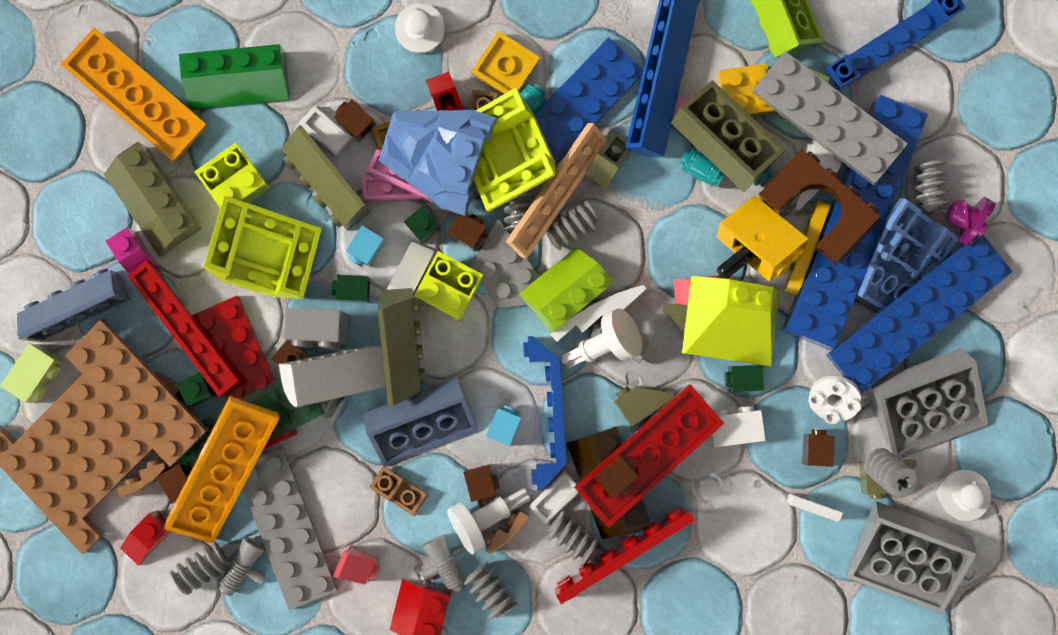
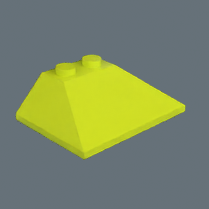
M517 88L476 110L497 118L490 143L486 141L484 143L473 178L486 211H492L556 175L555 160L538 121Z
M224 195L203 268L222 282L269 297L303 299L322 228Z
M691 276L682 353L772 367L780 291L774 287L737 280Z

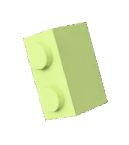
M28 343L0 387L25 403H35L45 395L47 390L45 387L49 381L59 374L61 370L59 366L63 360L39 344Z

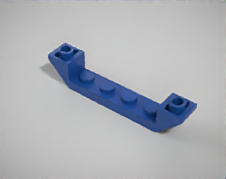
M931 0L921 10L850 55L846 54L827 66L825 70L837 88L841 89L857 81L934 32L965 10L966 6L961 0Z
M528 336V342H523L524 357H529V363L550 362V366H545L546 382L551 381V392H547V407H552L553 417H548L549 433L554 432L555 440L554 443H550L551 458H556V462L537 463L536 469L531 470L532 485H537V491H540L549 484L567 463L560 359L535 337Z

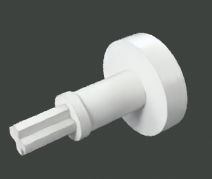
M620 308L606 313L601 321L603 333L581 341L578 348L563 354L562 363L566 364V367L569 369L583 361L593 362L598 357L611 351L622 361H628L639 356L642 352V338L632 317Z
M521 488L504 499L500 496L495 498L493 502L471 514L460 502L450 507L447 512L461 543L473 555L485 548L481 532L497 522L511 516L510 512L530 501V497L527 495V491Z

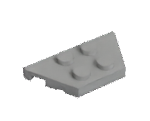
M497 220L471 268L483 274L481 283L500 309L525 306L527 304L520 297L519 293L538 279L539 276L528 260L521 258L506 243L510 234L505 230L500 220Z

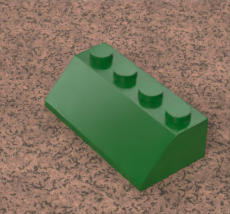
M280 44L179 54L181 81L190 110L290 101L286 53Z

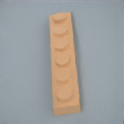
M587 123L556 168V175L547 181L506 240V243L521 258L529 257L588 171L598 152L608 141L594 123Z

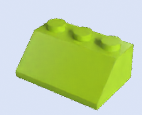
M750 0L760 19V27L768 39V47L775 58H780L785 51L793 55L824 43L808 0Z
M576 247L520 292L519 295L546 329L552 333L614 282L597 261Z

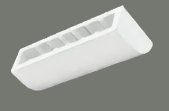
M366 346L279 364L285 394L295 407L386 387L381 346Z

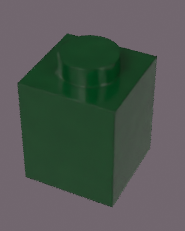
M421 206L404 221L405 225L422 245L441 229L440 224L424 206Z
M337 274V280L332 282V295H335V300L339 302L369 303L371 278L368 276Z
M762 365L728 367V372H724L725 387H729V392L764 390Z
M200 372L176 383L187 407H195L218 396Z

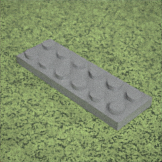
M786 51L752 91L754 95L873 186L908 144Z
M284 447L260 456L243 490L287 607L291 610L337 592L338 588Z

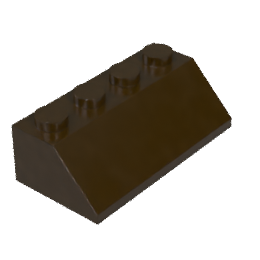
M616 426L567 443L580 481L622 444ZM642 498L609 528L591 509L601 539L627 534L652 525Z

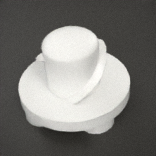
M416 3L407 6L400 12L395 23V33L398 42L406 50L417 54L431 53L440 45L444 38L445 24L443 17L437 9L428 4Z
M827 376L816 381L810 389L809 404L811 409L829 424L848 420L861 409V392L857 385L847 378Z
M961 469L948 474L943 479L937 491V498L943 510L950 517L960 521H972L981 517L989 508L991 490L987 481L980 474L971 470Z

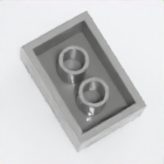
M286 308L285 340L292 341V346L317 349V344H319L318 347L342 350V345H349V314L341 310Z

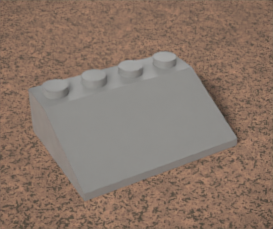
M962 348L883 377L869 388L871 402L889 451L898 458L989 425L977 362Z
M876 501L865 521L846 578L943 614L975 559L977 551L973 537Z

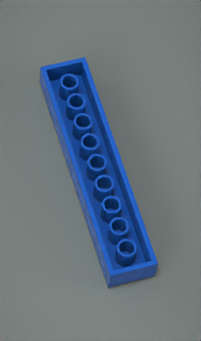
M880 95L873 101L868 114L908 144L874 186L849 166H847L841 181L843 185H851L860 194L858 197L864 203L869 201L879 210L878 214L880 215L879 223L836 267L817 251L816 245L798 294L795 295L781 330L827 350L835 349L884 226L885 219L890 212L928 116V113ZM836 198L833 200L817 244L838 223L841 217V208Z

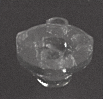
M700 462L691 466L685 472L681 480L680 489L684 501L690 508L700 513H714L722 509L730 500L732 482L728 473L721 466L711 462Z

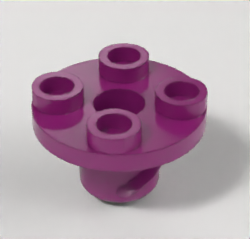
M983 197L975 207L960 199L955 200L950 205L946 219L949 221L948 223H953L962 228L959 235L960 243L970 246L976 236L981 237L988 225L984 221L993 212L996 202Z

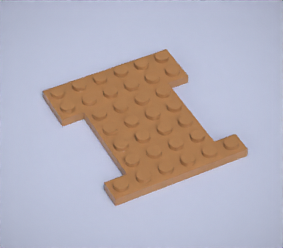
M104 319L99 320L65 355L82 375L17 441L0 425V467L81 554L86 553L103 536L87 516L153 450L170 467L174 466L209 431Z

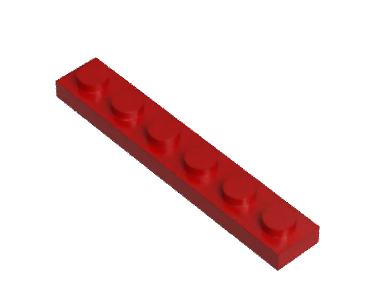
M146 260L127 276L218 397L224 396L242 381L151 261Z

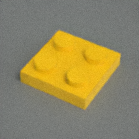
M498 31L472 69L471 74L504 95L514 88H517L519 91L521 90L540 61V57Z
M767 63L718 71L717 78L720 88L751 117L777 112L752 93L756 85L769 71Z

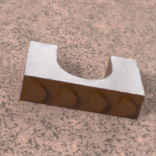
M801 149L759 193V199L780 215L803 192L823 190L834 196L840 205L841 217L838 223L817 244V251L836 267L879 223V210L869 201L864 203L858 197L860 195L858 191L851 185H843L835 171L831 168L826 170L819 164L821 162L814 153L810 151L806 153Z

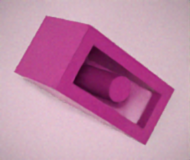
M126 227L105 241L117 261L129 274L146 260L151 261L160 274L162 273L135 230Z

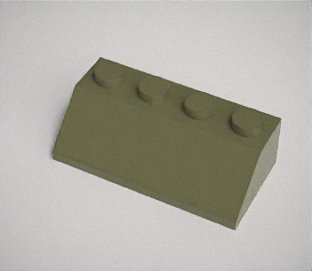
M713 80L683 104L671 122L679 132L743 193L786 151L774 137Z
M302 125L298 126L282 147L283 152L286 154L283 159L292 170L297 168L302 175L298 178L307 189L312 187L316 191L317 195L314 198L323 209L328 206L333 214L329 217L337 227L344 226L345 229L349 230L371 213V211Z
M136 142L115 157L104 173V176L160 257L202 229L146 146Z
M412 288L381 290L377 312L388 406H394L421 393V385L426 383L425 368H420V360L424 359L423 345H418L417 336H421V323L415 320V312H419L418 297H413Z

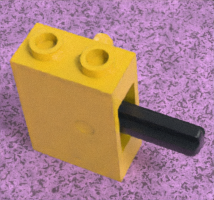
M754 195L720 222L716 238L735 254L717 268V273L720 278L729 279L744 265L749 264L770 282L777 275L779 277L782 276L793 261L799 262L807 252L805 247L808 238Z

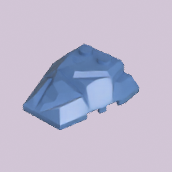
M475 110L394 111L379 161L439 207L467 216L474 191L470 190L484 143L485 141L490 143L497 118Z
M899 198L885 219L874 249L873 258L869 262L858 295L880 309H884L909 289L910 285L917 278L921 279L927 274L925 270L934 261L940 264L960 237L921 212V209L908 200Z

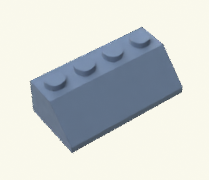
M108 269L100 270L94 273V278L90 280L76 281L70 285V289L64 292L58 290L50 293L45 301L40 303L35 301L25 305V310L17 313V335L19 340L41 342L130 300L119 273Z
M458 377L424 389L421 393L394 406L385 404L362 413L367 436L383 466L391 465L479 431Z

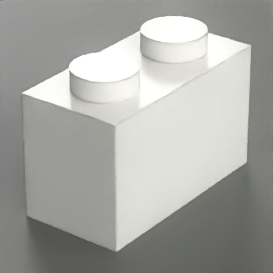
M753 406L739 407L738 413L730 414L728 409L715 410L714 412L724 424L710 436L711 447L766 441L761 410H754Z

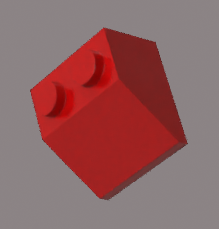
M402 579L389 630L399 635H441L451 591Z

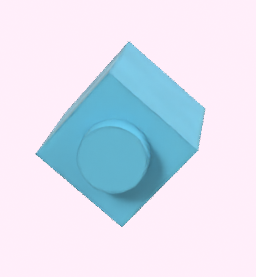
M361 226L346 250L351 255L349 260L360 267L364 263L371 267L386 241L366 227Z
M504 405L503 410L497 408L486 437L510 446L521 420V417L517 416L518 410Z

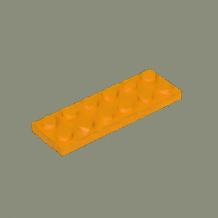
M93 28L60 64L174 163L182 157L208 127L206 123L96 28Z
M229 397L165 522V530L210 543L216 540L279 420V413Z

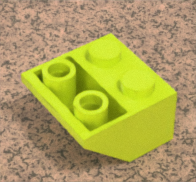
M237 142L194 171L219 207H221L224 195L251 203L271 188Z
M438 251L414 296L461 322L473 300L483 274Z

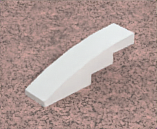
M641 285L594 303L570 318L556 331L552 332L550 336L557 343L574 327L583 333L606 313L617 308L624 310L646 290V287Z

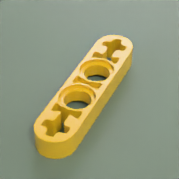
M817 199L812 208L803 233L808 238L805 247L807 252L799 262L793 261L784 286V291L797 295L802 286L830 208V204Z

